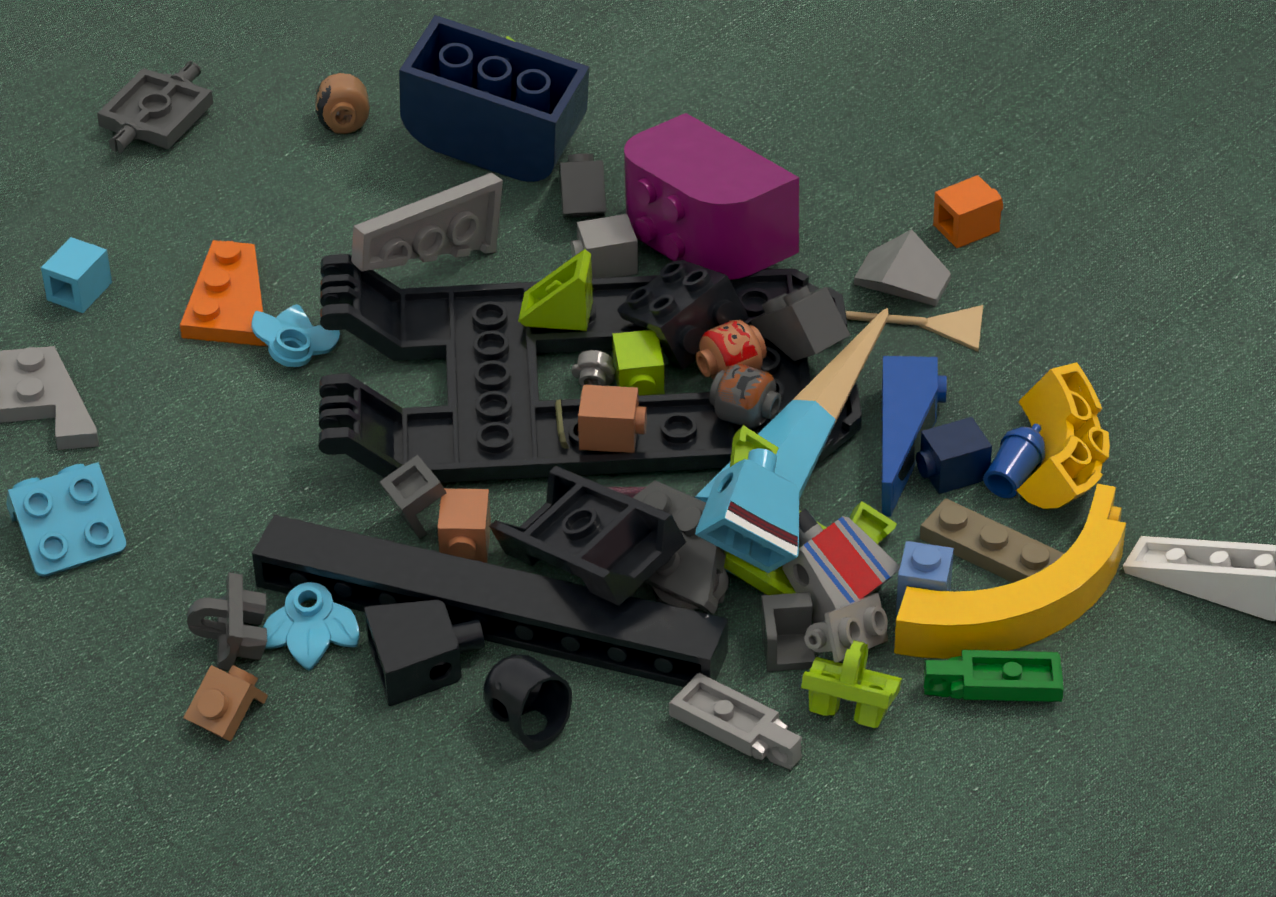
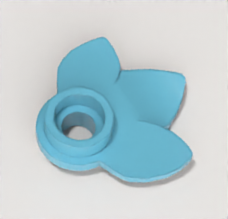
M298 304L284 310L276 318L264 312L255 311L251 322V328L256 337L268 345L270 356L276 362L286 367H300L306 365L313 355L329 353L335 348L340 335V330H326L321 325L313 326Z
M306 582L295 586L288 593L285 599V606L272 613L263 628H267V644L265 649H275L287 645L292 657L306 670H311L315 667L329 647L330 642L343 647H357L360 637L359 626L353 612L345 606L334 603L330 591L325 586L315 582ZM317 600L312 607L301 606V603L304 601Z

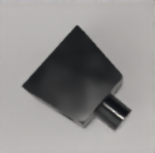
M440 600L364 607L367 641L388 706L397 705L457 683L462 678L460 653L485 647L483 631L479 620L452 625L445 604Z

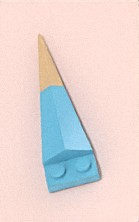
M888 308L882 310L758 433V435L779 448L776 453L775 474L796 484L799 489V500L847 398L888 320ZM730 462L695 498L707 502L716 477L730 467Z

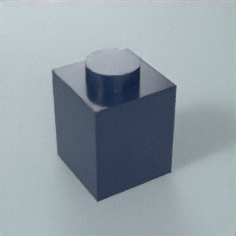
M973 417L921 431L920 451L916 453L917 467L923 478H929L938 494L984 481L983 476L991 465L992 445Z

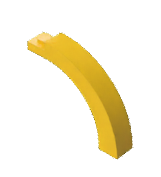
M1097 483L1089 515L1079 537L1065 554L1038 573L1011 584L976 591H935L907 586L896 618L894 654L921 658L949 659L961 656L962 650L1010 651L1040 641L1080 618L1107 590L1122 558L1126 523L1120 522L1122 508L1114 506L1116 487Z

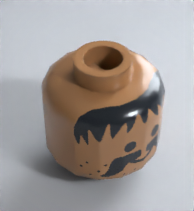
M345 73L333 74L325 78L316 90L315 106L317 117L327 130L336 134L352 133L361 128L368 119L370 110L369 97L365 85L359 78Z

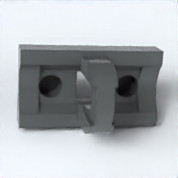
M228 572L226 595L220 599H198L189 607L187 611L189 630L200 637L217 639V668L230 670L236 657L261 660L267 644V628L243 625V623L261 625L266 610V593L243 590V575ZM204 617H217V622L205 619Z

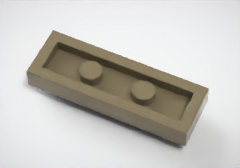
M947 498L940 503L920 527V539L932 545L954 548L953 555L1012 583L1042 571L1064 554Z

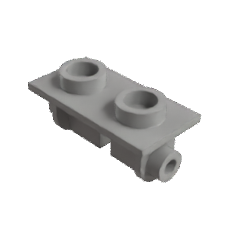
M874 593L825 613L826 622L810 625L804 637L805 644L809 649L819 653L832 651L834 662L844 660L847 648L850 649L853 640L868 644V649L888 641V621L886 613L881 606L879 593Z

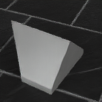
M911 229L870 251L854 277V285L936 306L951 280V273Z

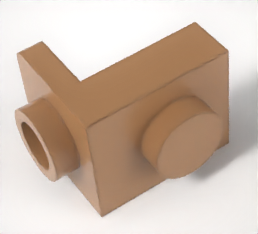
M211 665L183 718L231 742L252 700L254 699L264 704L269 695L255 687L258 680L256 676L234 665L231 666L228 673Z

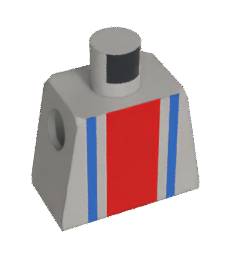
M806 508L799 513L800 548L798 557L782 566L796 593L810 592L813 623L826 622L825 613L871 595L900 569L897 562L849 517L842 516L823 530Z

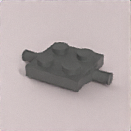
M189 61L178 73L173 75L160 74L143 68L97 113L100 127L118 132L109 140L110 148L114 152L118 150V153H122L133 140L139 139L169 149L213 104L212 90L192 83L201 74L200 67L195 62L192 64V61Z

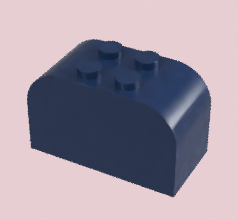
M434 15L399 70L401 120L407 131L419 143L435 152L520 181H540L551 174L586 115L589 66Z

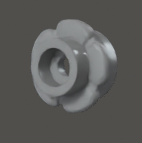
M589 350L582 352L578 356L577 364L573 365L571 369L573 377L579 378V384L582 387L583 385L606 386L615 380L613 359L601 351Z

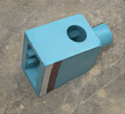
M757 448L749 452L747 460L739 461L716 477L697 525L695 535L770 573L798 557L799 489L796 484L775 474L777 456L772 451Z

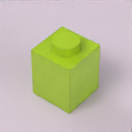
M643 330L612 333L613 368L615 369L617 386L637 387L638 396L665 394L664 362L660 342L655 331Z

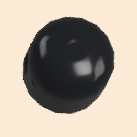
M513 654L500 660L487 674L483 686V699L489 712L501 722H509L513 736L519 739L529 750H538L551 744L562 733L570 716L572 690L566 680L529 655ZM531 711H538L547 718V725L543 731L535 735H525L521 725L522 715Z

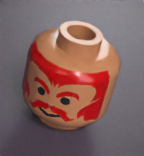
M732 320L706 331L701 336L700 351L696 353V361L702 374L706 377L711 376L713 380L721 370L726 371L734 364H744L761 370L763 359L767 353L765 341L755 326L748 325L741 320Z

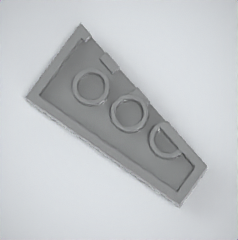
M491 172L354 225L352 263L361 271L406 265L409 259L418 258L422 262L436 261L438 255L451 254L458 258L469 256L473 250H481L485 254L496 252L503 180Z

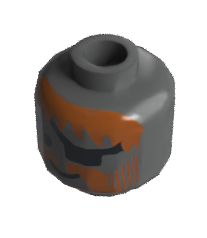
M734 364L726 371L721 370L716 375L711 386L709 400L711 405H714L715 413L721 420L740 427L744 425L750 430H754L759 426L761 427L767 419L772 420L775 418L780 408L781 394L776 392V382L770 373L744 364Z

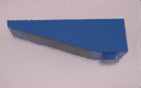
M883 356L881 514L885 516L892 515L916 465V453L920 451L921 431L934 427L937 419V403H946L947 376L938 375V357Z

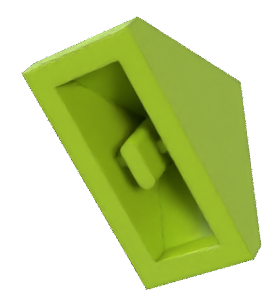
M586 249L582 250L525 291L518 322L526 327L587 331L593 303L591 253Z

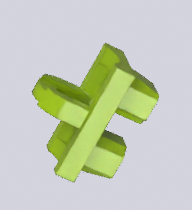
M853 640L850 649L847 648L843 663L816 657L810 671H805L803 674L801 688L809 690L810 712L825 716L835 715L839 710L842 698L856 702L854 721L860 725L878 728L889 706L900 692L902 678L867 670L868 644Z

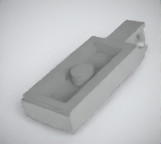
M697 673L669 702V716L750 757L753 756L756 759L763 760L766 756L770 762L790 770L802 758V737L787 730L788 726L779 719L778 711L701 673Z

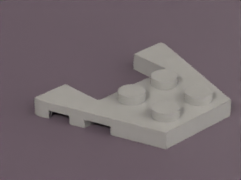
M55 346L0 351V423L55 418V439L58 450L99 446L97 428Z

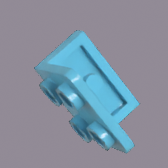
M99 462L87 466L84 464L72 465L59 471L58 475L41 480L37 477L26 479L15 484L7 492L6 506L12 522L18 521L34 570L41 577L119 554L126 547V539Z

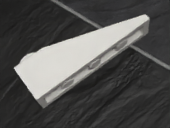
M1141 536L1123 565L1126 574L1250 615L1276 621V545Z

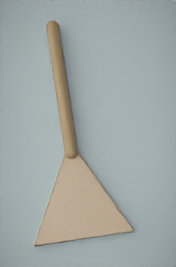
M983 305L930 318L888 314L886 323L916 325L978 352ZM845 311L847 320L871 322L878 315V313Z

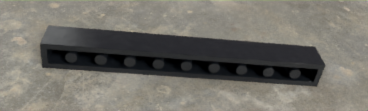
M274 515L252 552L256 587L288 594L299 584L315 582L325 586L330 591L334 603L365 612L364 607L440 600L445 604L452 625L478 619L485 641L685 687L697 673H701L716 681L728 653L727 618L632 596L618 606L590 593L584 585L313 524L303 520Z

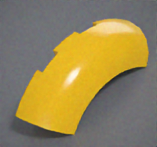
M1076 362L1050 369L1018 401L1031 426L1039 424L1042 428L1039 433L1045 442V459L1016 491L1028 503L1042 509L1060 508L1088 492L1102 477V465L1109 458V432L1101 429L1097 414L1102 410V406L1087 376Z

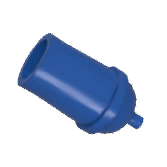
M1033 424L1032 428L1025 426L1008 431L1002 438L1000 448L983 476L986 487L995 495L1002 498L1014 497L1017 494L1016 490L1045 459V442L1039 433L1042 429L1039 424Z

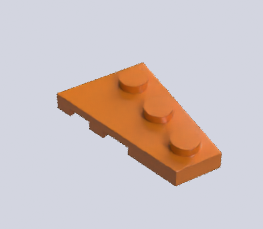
M213 240L180 323L181 338L267 347V344L256 337L251 328L254 312H263L255 244Z

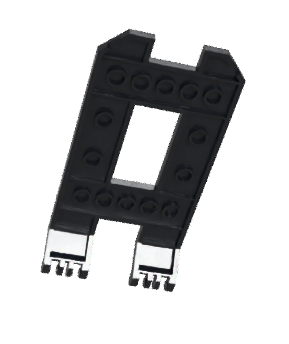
M349 254L327 255L321 260L320 273L323 279L320 282V303L323 308L320 310V325L326 330H347L393 361L447 358L448 406L402 408L350 374H329L323 376L319 381V395L323 399L319 402V427L322 431L319 433L318 447L324 454H346L383 478L418 455L440 483L548 477L549 471L555 466L577 475L724 468L731 461L733 437L741 427L723 421L716 415L714 405H711L709 400L710 392L638 396L639 407H647V424L645 435L637 434L635 453L579 450L578 413L581 399L561 400L564 434L569 447L566 449L562 448L557 431L556 400L539 401L536 353L612 350V333L650 330L622 319L617 309L626 301L627 296L632 291L646 286L659 275L592 279L593 303L587 331L526 327L518 322L524 292L539 281L399 288L373 270L361 271L352 263V256ZM795 268L761 270L743 278L730 280L749 316L745 321L748 325H752L751 319L765 313L762 304L785 293L787 295L806 285L810 292L819 289L809 283L808 275ZM827 287L847 327L843 295ZM762 335L767 353L763 359L761 370L770 373L774 377L776 392L781 394L778 415L811 382L808 358L794 361ZM854 384L817 463L822 462L861 429L862 413L857 384ZM767 419L761 427L759 426L752 431L758 434L771 420Z

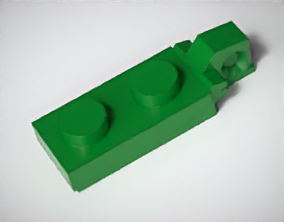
M962 650L961 656L949 658V660H925L923 673L925 695L951 696V698H963V700L1062 702L1064 687L1061 657L1058 652Z

